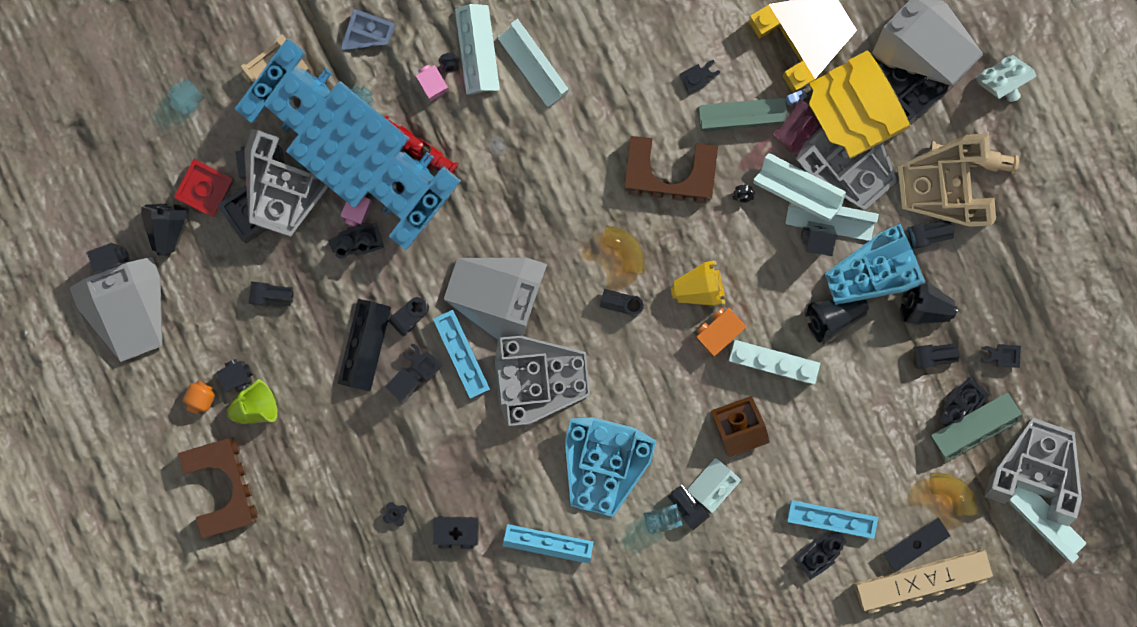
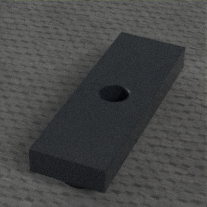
M936 517L882 554L894 572H897L951 535L940 518ZM918 540L919 546L914 548L913 542Z

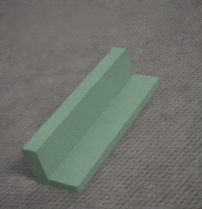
M785 98L699 106L701 132L783 125L790 122Z
M1006 393L964 416L961 422L952 423L932 434V439L940 450L944 463H947L1019 423L1022 420V413L1011 396Z

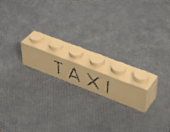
M979 549L856 582L854 585L861 609L868 611V613L880 611L881 606L889 605V607H896L902 605L904 600L910 599L911 602L924 599L923 595L931 593L932 596L944 594V590L953 587V590L966 588L967 583L982 584L987 582V578L993 577L986 550Z

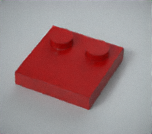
M193 159L174 198L214 218L219 209L218 204L223 201L233 178Z

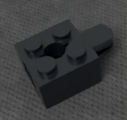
M246 186L218 204L242 242L247 244L267 230V228L248 222Z

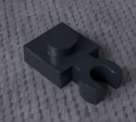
M714 60L708 61L703 69L697 64L679 74L689 94L708 85L707 77L715 78L720 74V70L716 72L709 70V67L715 64Z
M412 343L411 347L415 349V354L409 356L404 352L403 356L408 360H414L416 363L412 368L429 382L443 365L428 351L421 355L419 347Z
M997 344V350L990 346L981 347V350H987L990 353L989 358H982L981 362L990 363L996 360V366L1020 368L1021 346Z

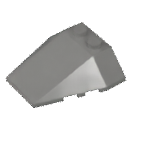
M909 0L883 27L872 52L873 57L890 68L895 69L897 67L907 70L911 74L925 75L928 79L952 86L983 55V52L953 11L942 0Z
M822 127L804 142L796 158L806 172L845 191L844 198L863 210H866L897 182L890 158L887 156L883 145L885 144L884 142L850 159L843 146L829 142Z

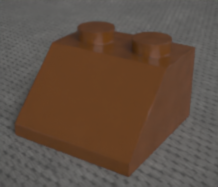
M752 396L711 410L728 458L770 443L766 425Z

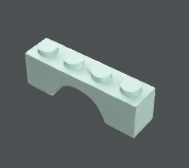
M733 340L727 360L730 363L774 373L811 385L816 383L821 364L738 340Z

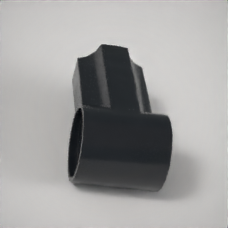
M950 221L907 227L912 249L954 239V229Z
M251 281L248 303L292 307L294 288Z
M608 289L603 291L600 303L601 308L631 316H638L644 310L643 301L638 296ZM632 300H637L640 303V309L636 312H631L628 309V304Z
M957 343L913 347L916 369L959 362Z
M682 484L667 496L693 531L710 518L704 508L692 498L691 494Z

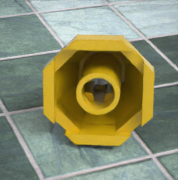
M716 261L704 262L674 280V286H671L673 299H677L678 303L714 306L725 304V300L720 298L725 296L719 270H714L713 267L717 266Z

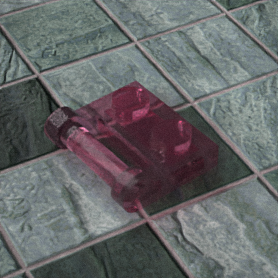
M801 99L797 101L795 109L781 128L776 129L773 133V136L795 156L802 148L804 142L820 124L811 107Z

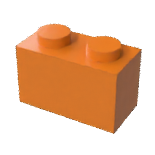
M721 308L712 316L715 320L710 325L705 322L696 331L699 335L695 338L712 357L717 355L747 327L730 308L726 310Z

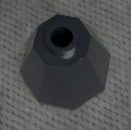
M164 203L145 204L141 207V217L152 251L157 252V255L170 256L171 252L176 251L189 218L188 207L173 204L172 207Z
M928 281L903 294V298H907L905 305L901 303L900 306L902 322L909 324L950 322L957 314L955 300Z

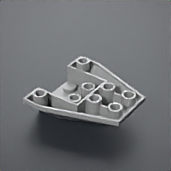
M153 257L119 265L87 277L70 287L77 309L120 362L163 347L161 277Z
M457 258L443 300L497 340L500 337L524 336L547 264L529 258Z
M524 336L498 338L495 356L498 400L507 426L531 424L590 396L586 352Z

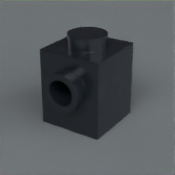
M234 359L224 364L226 368L217 371L225 392L235 389L236 392H240L249 387L248 383L253 382L251 378L254 375L250 365L245 364L244 361L238 362L237 359Z

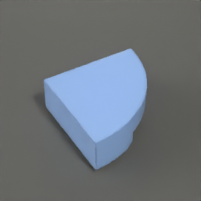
M805 89L788 95L785 99L788 106H792L806 99L808 95Z

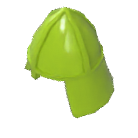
M260 379L244 391H241L227 409V417L233 422L240 424L274 422L277 419L278 413L273 393L268 385Z

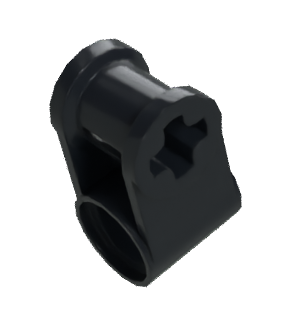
M414 297L395 312L388 322L404 337L428 313L429 304L424 298ZM415 302L423 304L421 306L422 312L414 311L416 308Z

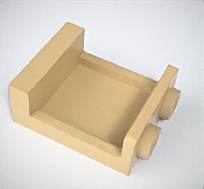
M283 34L276 38L277 42L247 65H241L244 70L241 74L249 84L255 82L284 43L286 38ZM301 59L296 67L304 69L310 74V69Z

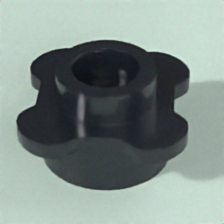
M453 53L441 55L438 61L440 64L438 71L440 73L457 71L460 58Z
M749 185L736 186L735 191H733V200L747 203L754 199L755 191Z
M389 502L386 505L387 511L386 515L383 516V521L385 523H394L400 527L404 524L403 518L404 514L407 513V507Z

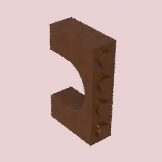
M630 137L624 190L628 191L629 195L641 196L642 192L650 193V197L663 198V195L672 196L673 200L685 201L686 197L694 198L693 202L707 203V200L712 199L718 146L696 143L690 176L681 183L666 184L654 176L650 167L653 138Z
M227 438L178 453L183 474L215 467L227 473L233 484L232 498L224 508L196 517L201 538L256 523L255 518L258 517L256 506L252 505L250 501V496H252L249 483H245L243 476L246 475L243 462H239L237 455L240 454L238 442L234 441L233 438Z

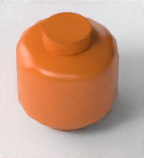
M198 380L196 383H191L183 397V403L187 405L186 410L197 415L200 411L208 412L215 398V393L212 391L213 387Z

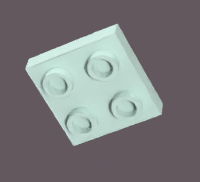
M1012 55L1004 58L995 66L985 69L980 75L976 76L979 85L998 99L1006 95L1008 102H1014L1021 97L1018 87L1037 76L1033 68Z

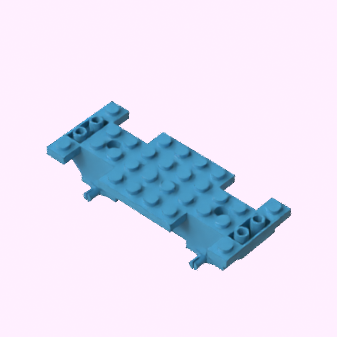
M286 39L235 107V110L248 121L254 123L265 107H267L284 122L281 127L285 128V131L289 132L290 128L298 133V136L286 152L352 207H357L369 192L385 205L382 208L383 212L390 215L392 211L402 219L389 237L404 250H407L444 205L461 180L445 167L435 177L431 175L426 167L434 157L428 152L420 161L412 159L406 153H402L400 150L409 140V137L341 81L330 91L325 82L332 75V72L327 68H324L317 78L310 75L304 69L296 67L306 52L290 39ZM295 96L301 100L299 108L294 105L293 100ZM397 181L403 183V193L396 189Z

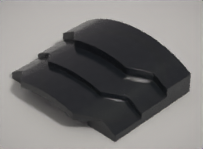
M873 57L898 98L910 125L929 111L954 87L928 79L925 75L911 74L907 70L897 67L895 69L890 68Z

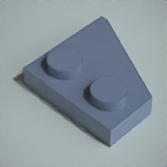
M354 9L341 49L349 50L390 44L396 23Z

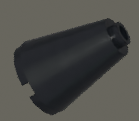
M833 299L814 301L806 304L805 317H810L811 322L808 323V327L816 341L826 344L867 315V310H869V305L866 299L835 304Z

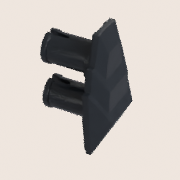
M377 223L347 227V230L339 232V235L329 240L332 253H336L335 256L339 259H344L350 254L357 256L384 248Z
M969 377L947 397L949 400L943 406L944 411L939 421L945 426L961 422L964 416L979 409L990 394Z
M839 532L828 536L825 534L819 539L815 538L794 560L808 578L812 580L835 563L834 560L841 554L840 552L843 550L846 540Z

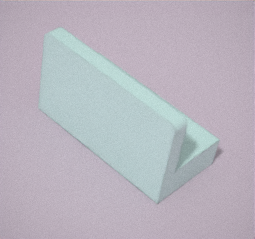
M715 458L687 491L713 513L739 484L741 479Z

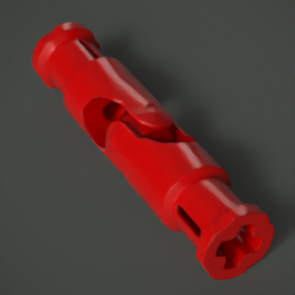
M387 115L384 117L409 137V140L402 149L407 150L420 161L423 157L420 154L425 146L429 150L430 155L434 157L427 165L428 167L438 171L445 167L454 174L459 163H453L444 157L441 151L424 140L416 138L405 127H399L390 121Z

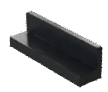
M358 299L337 384L371 391L391 310L390 306Z

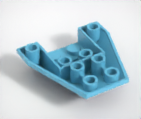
M901 224L879 233L825 273L835 304L906 292L925 283L915 254Z
M594 417L570 419L565 438L571 507L614 517L650 465L656 440L637 428Z

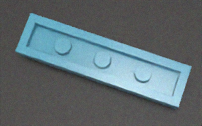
M454 310L434 318V323L469 398L471 399L490 390Z
M791 500L787 522L875 539L878 517Z
M507 524L503 546L590 564L594 541Z

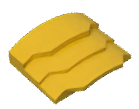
M868 50L809 83L813 92L809 106L818 119L829 142L843 146L850 159L910 128L909 121L898 98Z

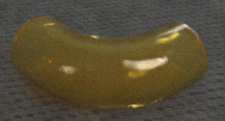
M606 225L603 247L615 249L621 254L623 258V272L644 274V252L638 240L626 230Z
M930 473L932 495H945L951 498L955 504L956 516L978 515L974 493L963 480L952 474Z

